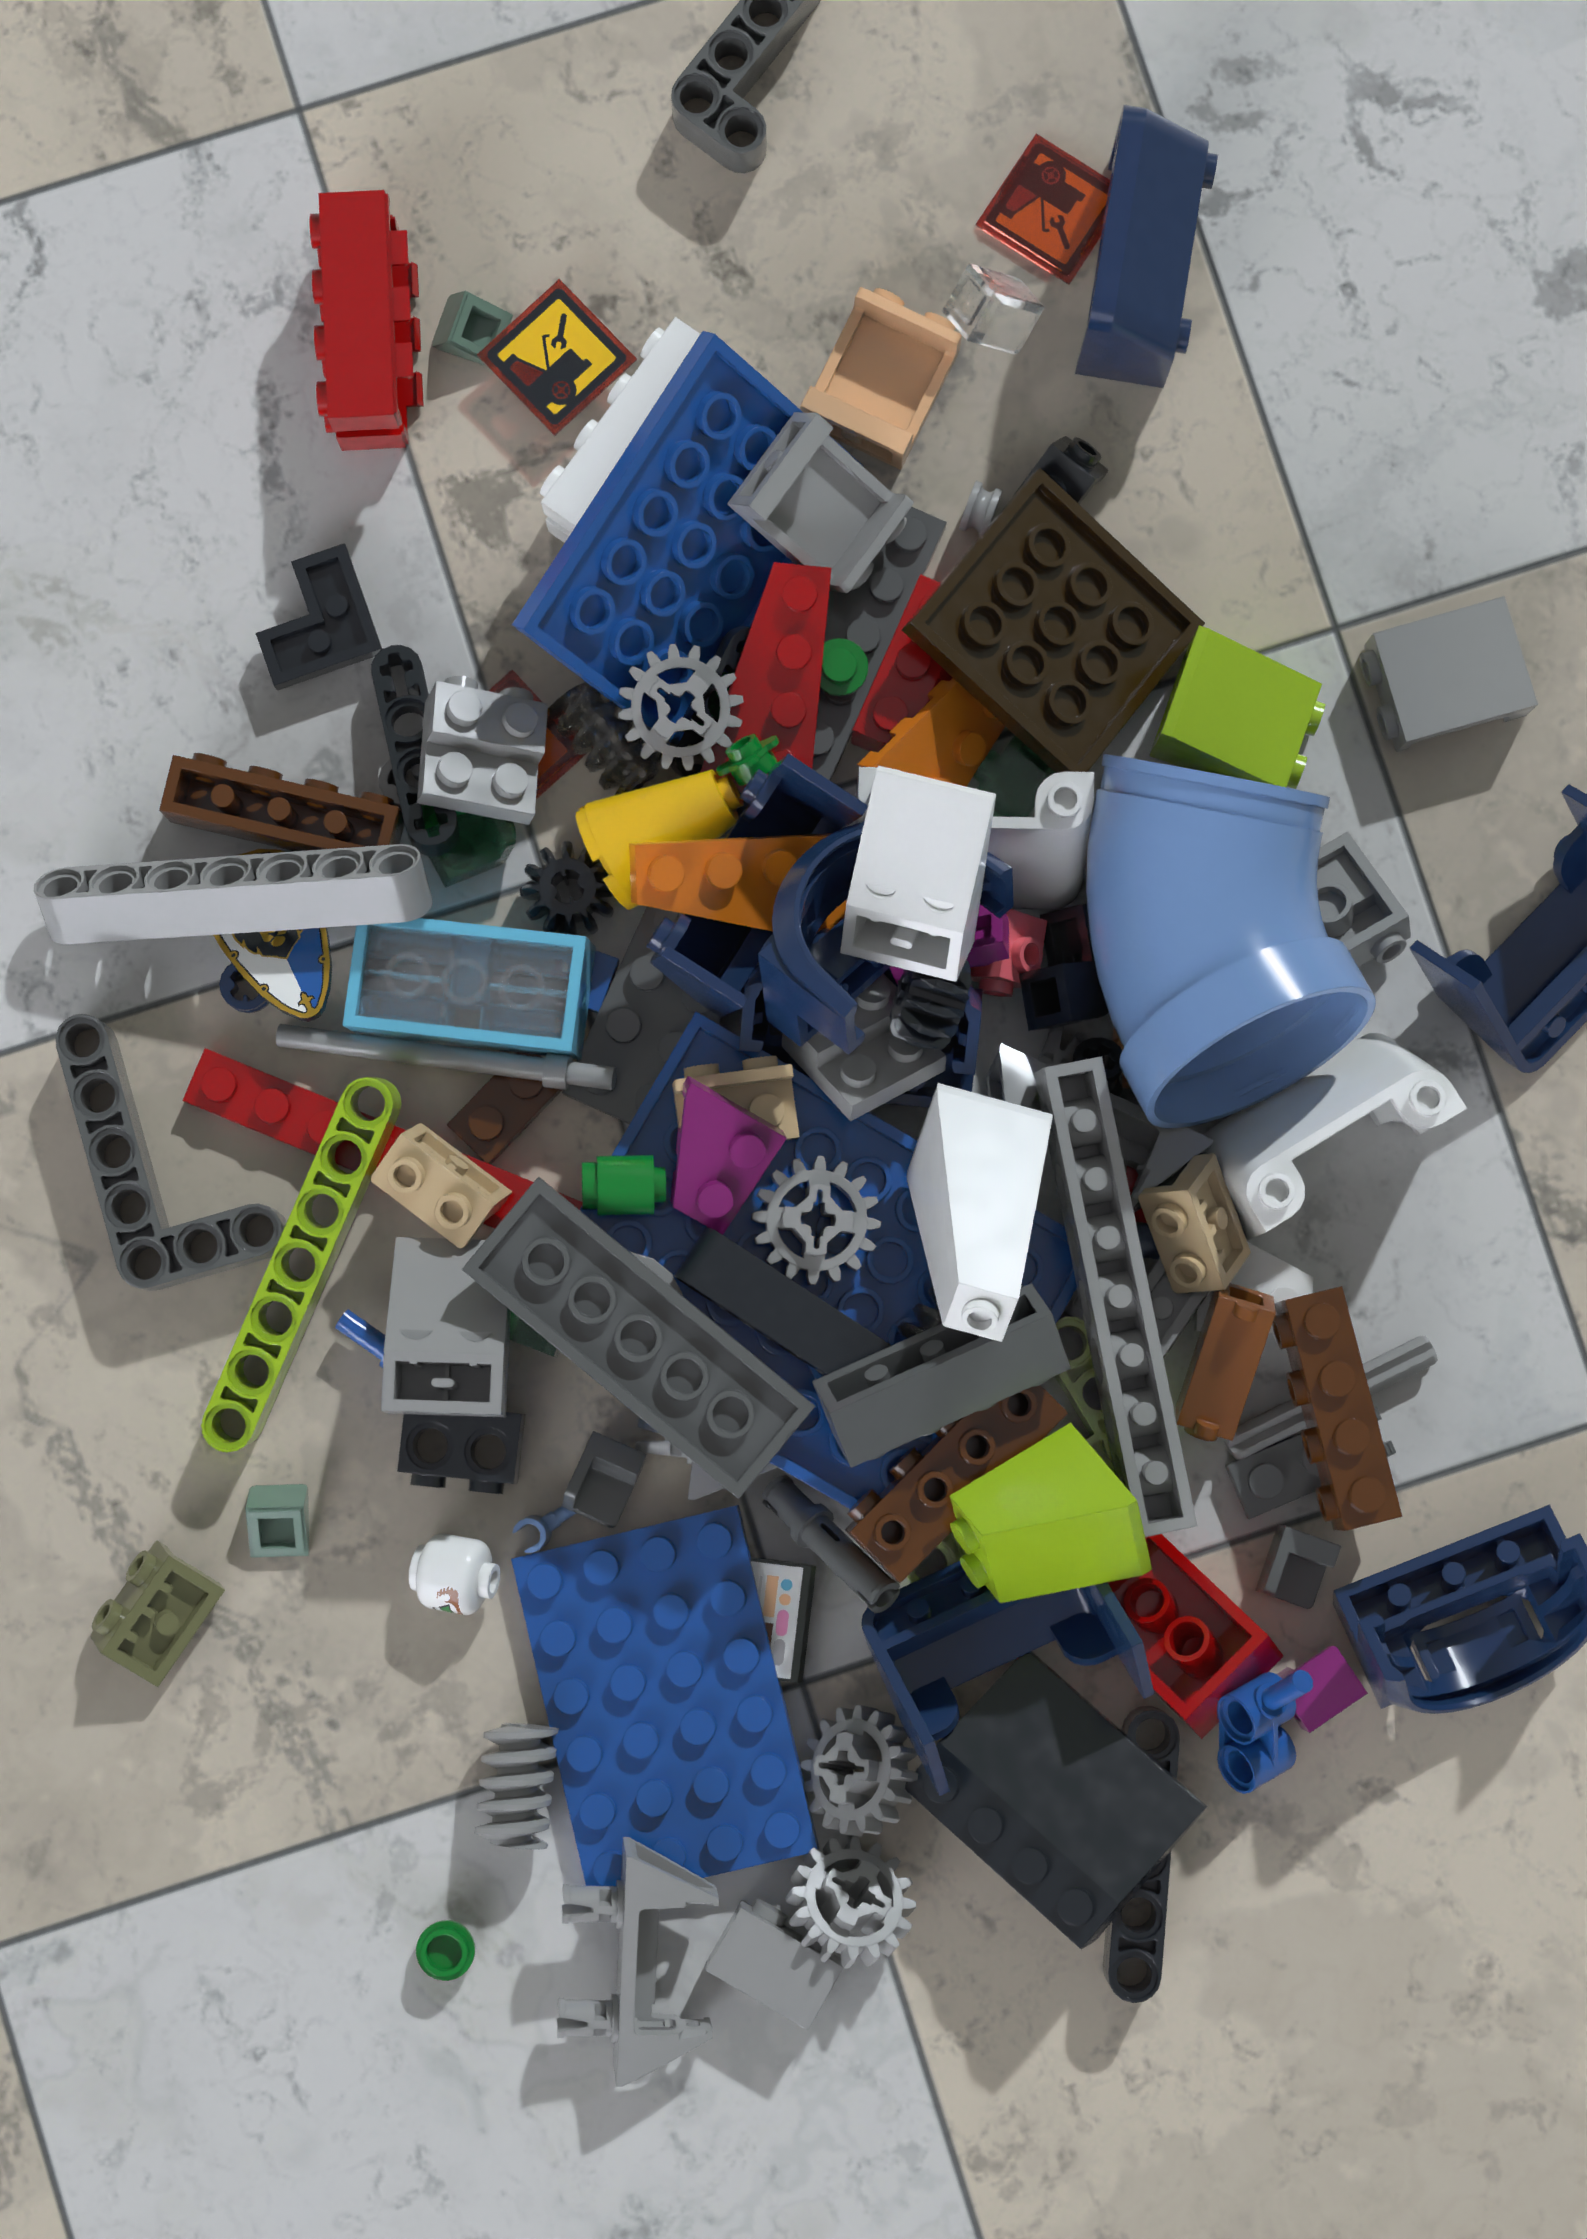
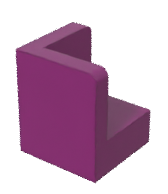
M1328 1646L1296 1669L1286 1667L1277 1673L1281 1678H1285L1297 1670H1305L1311 1675L1313 1688L1310 1692L1295 1700L1296 1712L1294 1715V1719L1300 1728L1309 1733L1368 1694L1335 1646Z

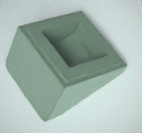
M466 290L451 294L445 304L432 340V346L443 352L491 368L495 367L487 357V353L507 335L513 315Z
M307 1485L252 1486L249 1489L245 1507L250 1557L309 1556V1497Z

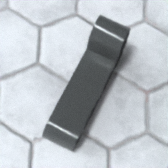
M740 0L677 78L672 87L673 121L681 135L730 171L748 173L758 168L766 156V123L763 115L743 98L821 0ZM761 13H771L779 21L772 26L761 27L755 24L752 19ZM732 55L742 58L745 64L735 70H726L720 67L718 61L723 57ZM694 98H702L711 104L710 108L701 113H691L683 106ZM738 131L748 132L756 138L753 143L745 147H737L727 139Z

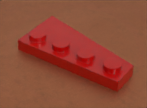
M774 562L735 671L737 679L731 684L728 691L729 695L743 696V703L730 707V715L742 720L741 727H726L724 734L729 737L732 743L751 734H755L759 741L776 735L779 743L771 751L778 762L789 753L812 769L832 568ZM715 743L711 747L715 761L709 764L704 760L700 773L708 770L716 772V769L721 764L728 761L729 758L725 753L727 748ZM726 774L731 777L739 793H742L746 785L738 786L732 774Z

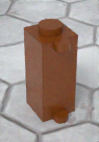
M1232 1283L1228 1285L1226 1290L1213 1292L1176 1404L1177 1425L1184 1426V1431L1189 1435L1204 1441H1216L1218 1437L1233 1441L1276 1314L1274 1296Z

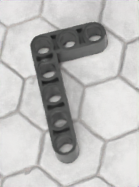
M76 1014L65 1019L58 1027L55 1036L56 1049L116 1266L122 1279L129 1285L149 1291L162 1290L271 1258L287 1221L282 1214L269 1206L259 1203L248 1204L169 1227L117 1037L109 1026L93 1016ZM86 1029H96L100 1040L98 1049L88 1057H78L74 1046L76 1037ZM110 1083L115 1091L114 1102L108 1110L95 1113L90 1106L89 1098L91 1092L100 1084ZM117 1138H125L130 1145L129 1159L118 1168H110L105 1160L106 1147ZM132 1193H140L146 1203L145 1213L139 1221L127 1224L120 1215L121 1203L126 1196ZM265 1215L273 1223L274 1232L272 1238L261 1247H253L246 1237L247 1226L252 1219ZM202 1232H211L217 1240L218 1248L216 1254L208 1262L198 1263L191 1254L192 1241ZM147 1248H154L161 1257L160 1270L154 1277L143 1280L138 1276L135 1269L137 1256Z

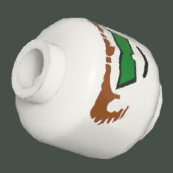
M445 1533L431 1537L426 1545H419L413 1554L409 1569L410 1588L417 1592L419 1601L425 1607L461 1615H470L478 1611L485 1598L492 1599L497 1592L500 1581V1567L498 1564L492 1563L490 1549L483 1541Z

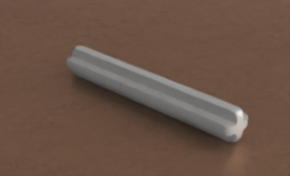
M1418 1336L1363 1364L1371 1395L1434 1365L1438 1361L1435 1349L1426 1336ZM1291 1399L1238 1425L1233 1441L1224 1439L1229 1453L1235 1460H1241L1307 1428L1301 1406L1295 1407Z

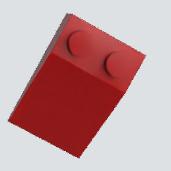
M1162 1534L1148 1536L1145 1539L1152 1570L1142 1576L1107 1583L1143 1641L1154 1693L1203 1739L1219 1722L1217 1704L1221 1697L1257 1676L1269 1672L1284 1656L1269 1635Z

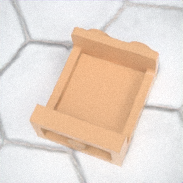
M860 287L855 296L853 310L815 387H809L800 405V410L804 413H818L833 427L829 434L832 438L901 470L958 356L962 335L955 331L954 324L948 319L932 312H926L924 316L904 307V301L890 291L875 288L872 292Z

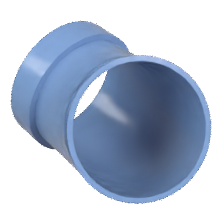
M1103 754L1101 766H1104L1100 789H1096L1088 840L1086 894L1090 940L1098 980L1111 1021L1124 1047L1119 1060L1120 1069L1151 1124L1161 1128H1183L1214 1121L1253 1106L1303 1079L1345 1048L1361 1032L1373 1015L1376 1006L1375 996L1345 944L1338 939L1328 937L1319 906L1317 871L1323 832H1320L1324 811L1328 809L1330 797L1205 771Z

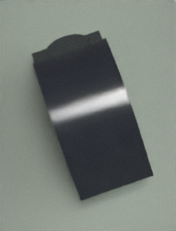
M1087 904L1041 914L1040 919L1047 921L1044 944L1048 967L1019 974L1028 1031L1052 1029L1105 1016L1109 1011L1098 980L1090 940Z

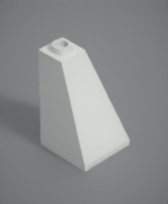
M938 1083L906 1176L943 1326L1002 1342L1019 1299L1053 1114Z

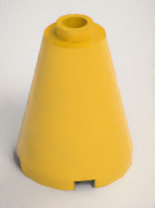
M708 770L587 802L586 805L578 808L579 811L576 812L575 817L579 832L592 861L595 862L599 859L609 875L603 878V881L617 901L624 908L630 910L638 906V904L631 902L629 843L719 839L735 825L739 818L737 809L744 806V803L739 798V790L729 775L720 778L714 770Z

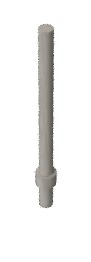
M280 1024L276 1032V1045L278 1047L542 1081L543 1087L568 1090L570 1085L614 1090L617 1078L616 1067L573 1062V1058L570 1055L547 1053L545 1058L286 1024Z

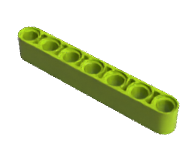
M378 1077L356 1079L346 1087L341 1095L203 1415L201 1424L203 1437L208 1445L217 1451L226 1453L238 1451L255 1441L263 1431L371 1181V1176L378 1165L400 1114L402 1105L400 1093L395 1085L386 1079ZM368 1087H375L379 1090L385 1101L384 1111L375 1120H369L364 1117L358 1108L359 1096ZM345 1140L352 1141L361 1151V1164L353 1173L344 1172L335 1161L336 1149ZM321 1194L329 1195L338 1205V1217L334 1224L329 1227L318 1223L312 1213L313 1202ZM298 1247L309 1251L315 1260L314 1273L307 1280L298 1278L290 1269V1255ZM273 1301L282 1302L291 1311V1326L284 1333L275 1331L267 1322V1308ZM249 1355L261 1357L268 1365L269 1375L264 1385H255L248 1381L244 1375L243 1366ZM225 1409H235L245 1419V1433L241 1438L230 1437L222 1429L220 1420Z

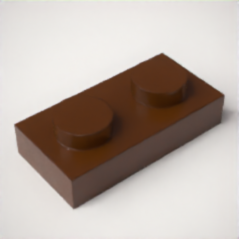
M521 1052L515 1053L517 1055L543 1058L541 1055ZM494 1075L447 1123V1126L486 1163L492 1164L554 1100L562 1089L543 1087L542 1081Z

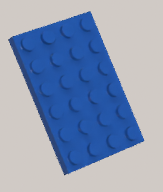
M702 331L512 623V626L622 710L631 708V700L619 695L620 688L629 687L635 689L637 681L633 679L629 670L633 666L646 672L650 668L647 660L648 652H654L660 661L668 659L669 645L676 644L680 657L688 658L689 652L696 645L700 647L699 661L707 664L714 657L727 632L739 626H752L773 563L795 564L728 506L727 503L793 413L804 412L716 334ZM740 642L737 645L736 651L742 647L744 648L745 643ZM677 668L659 674L658 677L669 685L685 683L695 671ZM662 690L657 691L665 698V702L671 708L667 718L676 723L684 716L693 696L685 692L682 697L677 698L672 694L668 696ZM644 693L641 702V713L643 721L650 731L659 719L657 703ZM673 736L666 743L667 745H670Z
M739 1505L511 1559L549 1727L559 1728L558 1734L553 1735L552 1740L554 1748L557 1749L556 1758L586 1886H616V1880H621L623 1837H630L701 1878L809 1854L812 1848L820 1849L812 1814L809 1811L810 1805L804 1788L803 1775L781 1682L777 1676Z

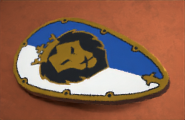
M256 849L239 855L279 853L284 851ZM327 928L213 935L224 954L243 978L269 1004L282 1013L304 1022L314 1021L323 1014L330 994L332 978V958Z

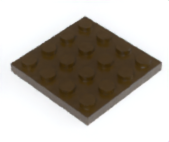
M1039 468L1026 480L903 627L902 631L1054 772L1060 773L1088 772L1188 646L1198 626H1203L1205 622Z

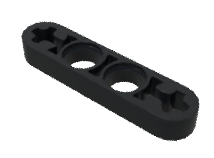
M391 645L383 648L375 655L371 664V675L405 828L411 845L416 847L421 854L440 856L449 852L458 841L459 824L456 811L434 807L437 822L441 825L439 826L440 835L428 837V833L424 829L426 827L422 809L424 804L417 803L418 788L410 786L405 781L407 771L412 766L420 764L423 729L413 736H402L394 731L395 721L403 714L416 713L424 718L425 701L429 696L422 662L415 651L403 645ZM402 665L405 672L407 696L397 697L394 681L391 677V667Z

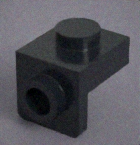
M1064 436L1049 446L1021 486L1036 470L1041 468L1080 505L1093 486L1105 477L1108 469L1099 462L1101 455L1092 445L1077 437L1071 440L1069 437Z

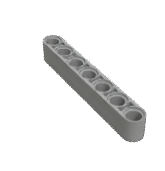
M405 844L64 867L45 873L34 884V894L51 939L56 943L68 945L403 923L424 916L433 905L420 852L416 847Z

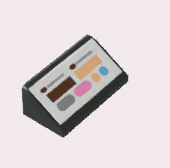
M751 1558L778 1680L803 1683L816 1566L772 1559Z

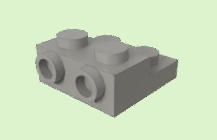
M452 676L445 679L444 682L436 681L424 706L417 803L529 825L535 815L538 764L545 754L548 703L533 701V694L519 687L506 688L500 693L478 689L477 682L466 676Z
M1348 832L1320 847L1317 871L1318 900L1328 937L1343 942L1358 967L1374 958L1380 964L1395 959L1404 951L1407 945L1405 940L1411 937L1410 921L1407 912Z
M884 973L854 999L858 1003L854 1016L855 1026L865 1033V1039L849 1055L819 1031L802 1047L782 1033L783 1049L850 1121L945 1071L946 1055L941 1049L919 1048L905 1043L903 1039L892 1036L889 1015L893 1007L892 999L896 994L897 987Z

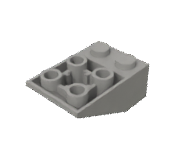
M396 1237L384 1344L381 1411L389 1414L506 1417L511 1310L461 1270L485 1240L471 1239L468 1245L458 1248L449 1240L443 1238Z

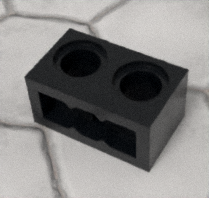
M507 1412L506 1417L404 1414L397 1472L412 1473L410 1485L445 1488L446 1477L470 1479L468 1491L503 1494L504 1483H518L526 1414ZM432 1428L441 1431L448 1443L445 1456L435 1463L424 1460L417 1448L418 1439L421 1434ZM489 1434L499 1437L506 1448L503 1462L493 1469L483 1467L475 1457L477 1442Z

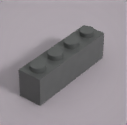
M1031 1283L1020 1289L1018 1302L1002 1342L948 1328L941 1323L812 1382L832 1433L852 1468L868 1460L880 1458L888 1451L921 1436L933 1434L943 1426L974 1412L986 1410L997 1402L1025 1389L1042 1385L1052 1377L1070 1370L1071 1367L1053 1315Z

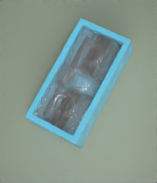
M418 918L403 923L358 925L355 930L343 1026L356 1034L544 1056L547 1053L570 1055L573 1059H581L596 946L586 936L425 918Z

